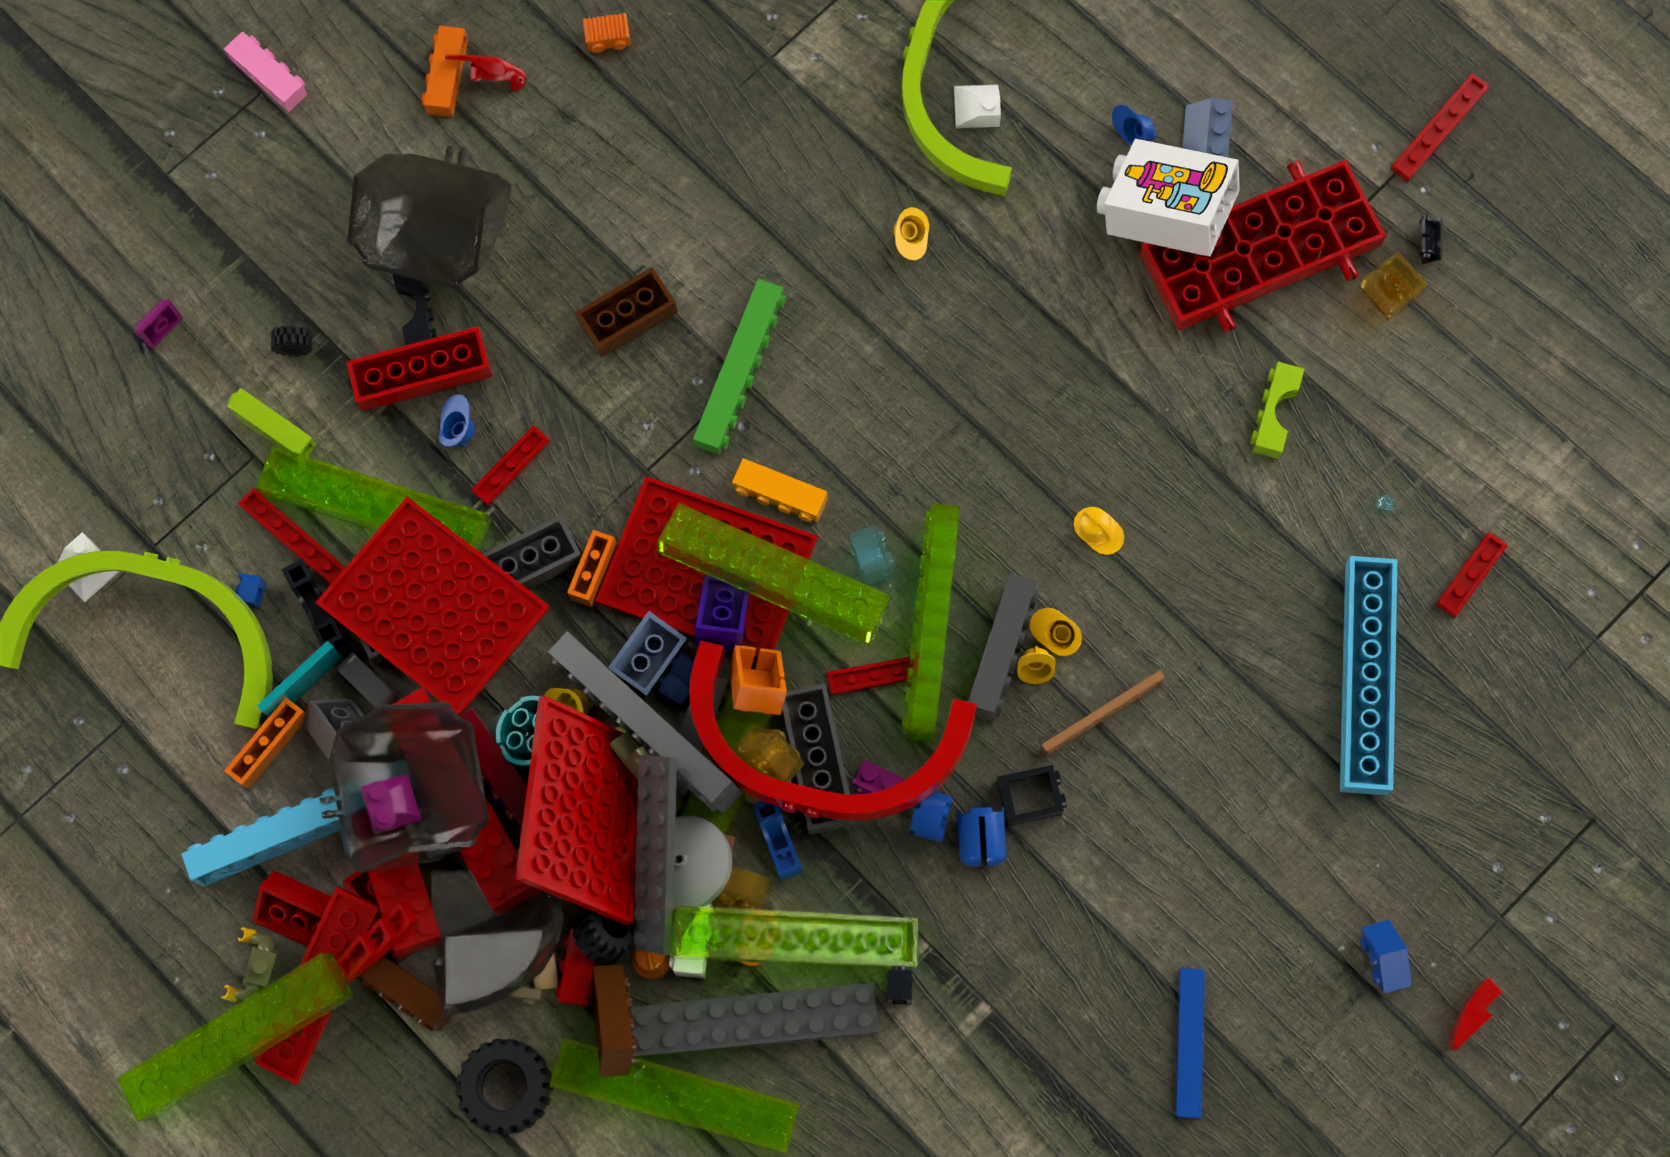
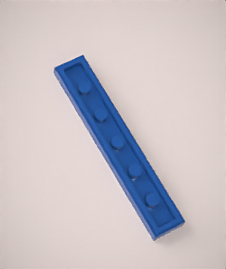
M1180 968L1176 1117L1201 1118L1205 988V970Z

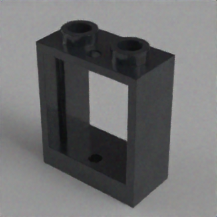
M1053 765L997 777L996 782L1001 804L1004 807L1007 827L1063 815V808L1067 807L1064 793L1060 794L1058 785H1061L1059 771H1054ZM1048 775L1055 807L1016 815L1009 783Z

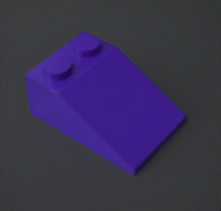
M705 575L695 628L694 646H699L700 641L722 645L724 650L731 651L734 650L735 645L742 646L751 581Z

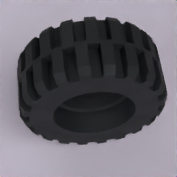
M500 1038L493 1039V1042L490 1043L485 1042L480 1045L479 1049L476 1051L472 1050L468 1054L470 1057L466 1062L463 1061L460 1066L462 1068L461 1074L457 1075L458 1089H456V1097L460 1100L459 1106L461 1111L465 1112L466 1118L484 1131L493 1134L509 1135L523 1132L526 1128H531L536 1124L535 1121L538 1118L543 1117L546 1106H549L551 1102L550 1093L553 1092L552 1074L546 1065L545 1059L535 1049L515 1039L502 1040ZM504 1063L513 1064L519 1067L526 1077V1094L516 1107L509 1110H497L491 1107L483 1096V1081L493 1067Z

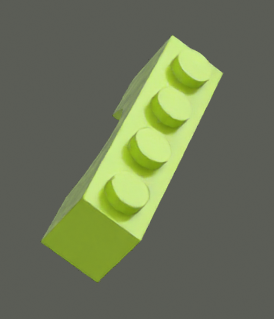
M1278 362L1275 369H1270L1267 381L1271 382L1269 389H1265L1262 397L1265 407L1264 410H1259L1256 423L1260 425L1258 431H1253L1250 444H1254L1252 452L1276 459L1280 458L1288 431L1277 421L1275 406L1284 399L1296 397L1302 381L1304 368Z

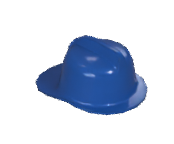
M1119 105L1114 108L1112 113L1114 128L1130 147L1135 139L1150 142L1157 137L1153 122L1148 116L1136 114L1125 105Z
M456 394L451 396L443 406L439 440L446 447L455 445L465 447L474 435L475 426L470 419V404L467 398Z

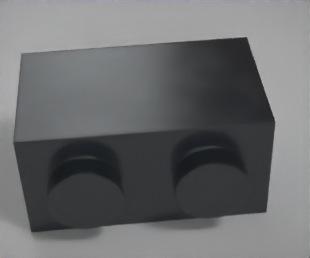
M895 965L893 970H888V1004H912V970H907V966Z

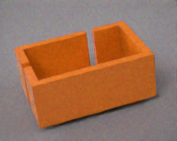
M735 645L729 666L734 709L744 712H760L767 715H781L787 693L781 651L760 648L755 670H753L751 667L756 648Z

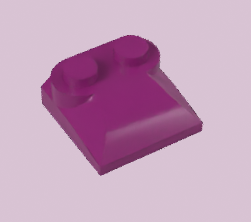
M169 299L161 300L137 323L136 335L153 350L183 317Z
M408 774L379 782H371L360 787L374 835L421 821Z

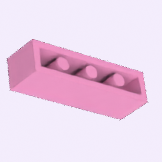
M242 31L224 48L228 58L288 112L308 95L304 88L306 85L304 81L297 75L293 77L290 74V69L283 62L278 63L275 61V56L267 48L263 50L254 36L248 37Z

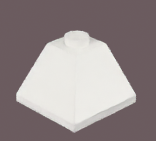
M998 85L954 86L956 128L1000 127L1001 110Z
M82 532L64 548L58 562L76 555L101 550ZM119 572L93 574L69 584V586L86 602Z

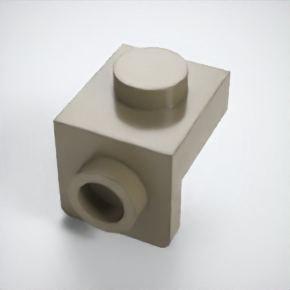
M516 972L515 977H511L509 983V991L512 992L511 996L522 999V1003L528 1005H536L537 1001L543 1002L545 992L522 987L524 974Z

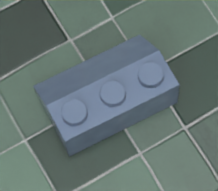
M1208 98L1186 105L1182 148L1228 157L1233 100Z
M648 611L608 669L630 689L645 698L687 638Z

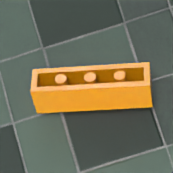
M744 458L732 481L733 489L738 495L743 497L752 496L757 498L756 501L763 505L769 506V504L777 506L779 511L790 514V512L797 514L801 520L806 522L814 521L818 523L828 500L827 491Z

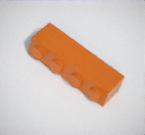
M439 26L438 33L434 34L433 46L435 49L434 53L430 54L429 65L431 69L430 73L426 74L425 79L427 90L426 93L422 94L421 101L428 115L454 116L464 61L446 60L445 55H465L468 43L465 28Z
M285 697L224 772L247 790H250L303 726L306 713Z

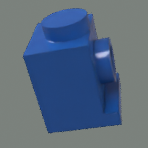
M239 573L238 578L241 580V584L237 585L235 593L242 598L250 609H260L267 583L262 577Z

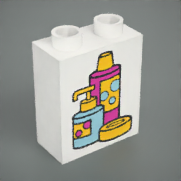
M1135 139L1128 155H1118L1113 167V181L1115 182L1112 188L1103 187L1098 197L1097 212L1105 215L1107 234L1210 257L1240 191L1239 160Z

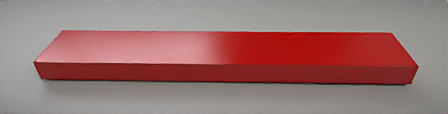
M1472 73L1394 162L1390 170L1406 182H1409L1490 86Z
M254 487L237 503L298 558L303 559L329 585L346 568Z

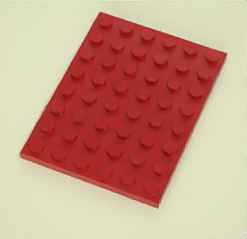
M646 476L595 602L596 604L642 620L649 611L679 633L695 638V628L705 575L751 581L742 646L755 647L754 659L757 660L760 648L775 650L818 536Z
M408 496L405 497L316 601L319 607L459 717L550 610L548 604Z
M542 696L538 700L515 880L625 925L633 923L636 882L638 780L610 747V743L622 735L623 732L548 696ZM632 737V739L636 742V744H637L639 747H641V745L638 743V741H636V740Z

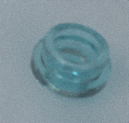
M1380 494V498H1374V502H1376L1375 508L1393 512L1394 507H1397V503L1393 502L1394 497Z

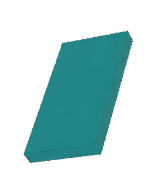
M325 642L265 697L257 707L269 717L285 697L295 703L339 663L343 657L329 642Z

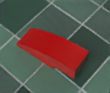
M1489 977L1484 979L1474 989L1464 1003L1452 1030L1449 1048L1452 1051L1458 1049L1492 1017L1485 1008L1502 991Z

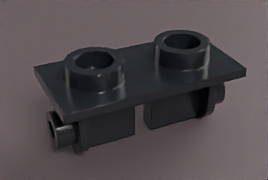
M1423 215L1419 221L1422 234L1419 255L1422 256V264L1442 260V217L1431 219L1430 215Z

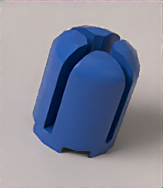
M992 807L970 808L969 813L960 814V809H957L959 858L961 862L970 867L981 866L979 817H983L986 866L1001 864L1006 858L1004 807H1001V812H992Z

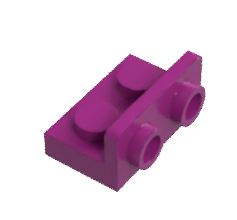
M864 760L852 781V787L855 788L854 791L858 794H868L893 787L906 779Z

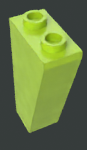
M242 388L237 393H233L229 398L227 407L239 422L303 463L317 445L311 436Z

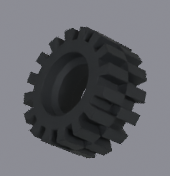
M287 325V327L280 326V328L272 329V352L290 357L292 355L300 356V354L304 356L307 353H311L313 333L310 329H306V327L299 328L296 325L295 327Z

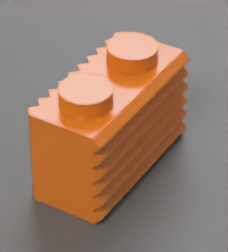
M625 13L583 19L588 51L600 53L608 48L622 50L626 46L631 45L628 20Z

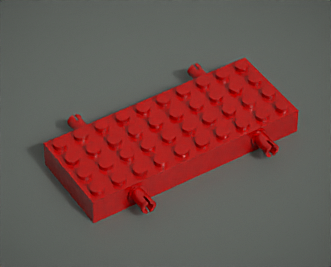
M1295 160V165L1294 162L1289 163L1286 168L1289 170L1294 181L1233 206L1210 257L1150 243L1142 244L1140 256L1178 331L1216 316L1223 333H1228V329L1232 331L1237 327L1228 310L1335 265L1339 266L1346 282H1350V278L1354 280L1359 276L1351 259L1381 247L1386 234L1346 160L1306 175L1300 160Z

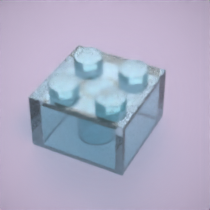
M875 524L850 533V548L865 587L868 588L892 579V571L895 570L893 565L895 563L891 552H886V539L883 531H878Z

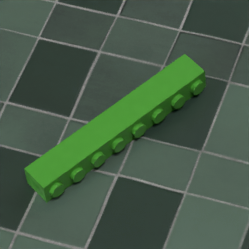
M761 279L757 280L694 435L693 442L695 447L717 455L721 454L722 449H727L730 441L728 434L730 429H735L738 421V416H736L738 409L744 407L746 401L745 392L747 388L750 389L754 381L753 372L755 368L758 369L762 362L761 352L763 348L766 349L770 342L769 332L771 328L774 329L776 327L779 308L783 309L786 296H784L782 286Z

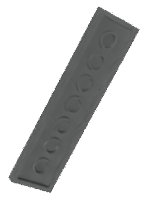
M639 755L638 809L636 816V882L634 889V949L669 955L672 954L677 758Z

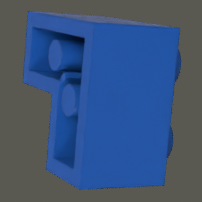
M1390 920L1361 927L1363 937L1360 938V944L1363 951L1368 952L1371 965L1374 967V971H1371L1374 984L1379 985L1384 994L1412 986L1408 950Z

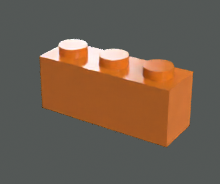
M592 530L567 591L570 600L589 607L593 606L617 547L615 537Z

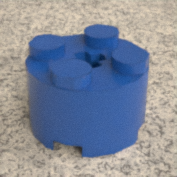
M933 792L930 796L916 804L909 835L942 842L953 797Z

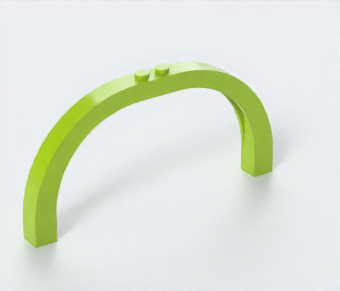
M926 0L920 11L916 26L911 27L909 33L910 46L905 47L903 59L906 60L903 69L902 100L909 130L924 155L946 175L969 187L1006 196L1012 167L977 159L955 148L936 130L926 113L920 90L922 73L936 27L944 12L955 1Z
M96 551L62 560L45 569L25 585L13 599L0 622V666L19 669L25 643L36 617L48 601L59 591L79 579L102 572L118 571L141 574L181 584L201 593L218 606L232 624L238 636L244 659V685L234 724L259 729L264 724L267 715L257 706L272 692L273 681L272 660L265 634L257 618L242 598L215 577L180 565L181 560L167 557L166 561L159 560L157 554L144 552V556L122 551Z

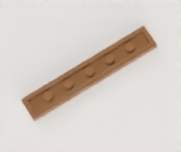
M1161 670L1043 743L1041 751L1045 756H1048L1161 685L1165 676Z

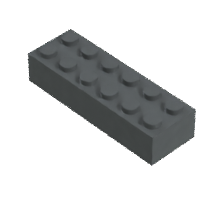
M1012 573L1009 574L968 702L977 704L975 718L993 723L995 717H1000L1004 702L1001 696L1007 695L1011 677L1008 674L1014 673L1018 655L1015 652H1020L1025 637V633L1022 631L1028 630L1032 611H1029V609H1034L1039 593V590L1035 589L1037 581Z
M826 683L787 691L782 709L798 784L832 793L850 794ZM805 815L809 835L856 825L855 821L837 820L821 816L819 818H812Z

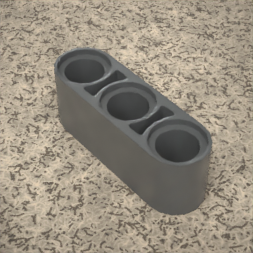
M353 652L335 668L381 714L383 709L394 704L399 699Z

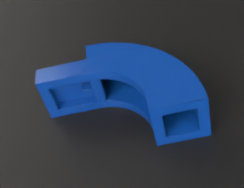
M763 801L753 804L755 814L781 881L803 873L779 806Z

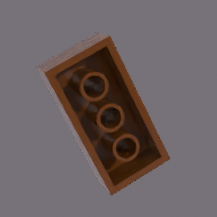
M653 267L575 312L578 323L600 357L607 355L678 313L676 302Z
M382 956L371 967L360 974V977L357 979V981L373 991L376 988L379 989L377 995L392 1004L395 1001L399 1003L396 1008L412 1018L414 1015L418 1016L416 1022L430 1031H433L434 1028L441 1031L457 1009L455 1004L385 956Z
M623 965L594 966L591 995L600 1077L630 1075L631 1065H635L634 1051H636L637 1045L636 1036L632 1035L634 1017L630 1015L629 1010L632 1008L631 994L628 995L627 989H629V976L624 974Z

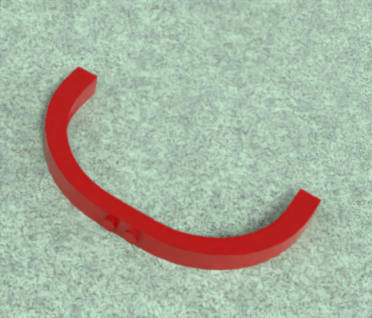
M700 641L690 679V706L700 743L714 766L728 777L737 788L763 802L782 807L784 811L791 813L796 811L805 812V815L812 818H819L821 816L850 821L873 820L902 812L935 792L953 773L967 748L977 712V704L953 699L944 735L931 758L916 773L893 787L868 794L851 795L827 792L771 778L742 761L724 740L718 728L714 712L715 689L725 656L724 647Z

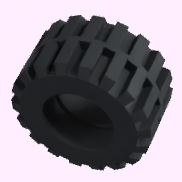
M588 909L584 910L575 919L576 922L572 927L575 930L572 932L573 938L576 939L575 944L577 947H580L582 955L585 954L591 962L594 960L596 964L601 965L603 963L604 966H609L611 963L615 964L635 947L633 941L634 919L633 923L625 925Z

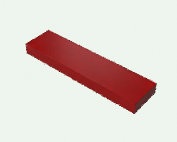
M533 425L471 489V492L489 507L551 442L550 439Z
M1488 532L1435 606L1455 618L1508 545Z
M918 655L826 672L831 696L923 679Z

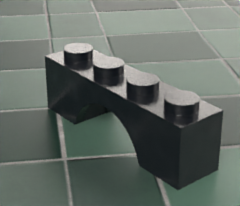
M417 260L391 265L394 286L398 294L408 296L416 302L414 316L407 324L402 326L405 346L438 337L436 329H432L431 322L434 321V314L432 308H428L427 303L431 298L428 287H424V281L427 280L425 268L420 267Z
M300 559L283 568L282 572L308 616L312 630L320 645L322 646L325 642H329L336 650L348 645L349 643L337 620L316 604V601L323 593L306 562Z

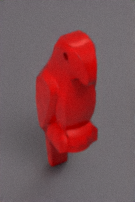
M445 55L446 60L472 62L470 81L478 82L481 78L493 82L508 80L512 85L510 87L512 90H519L525 85V71L499 57Z

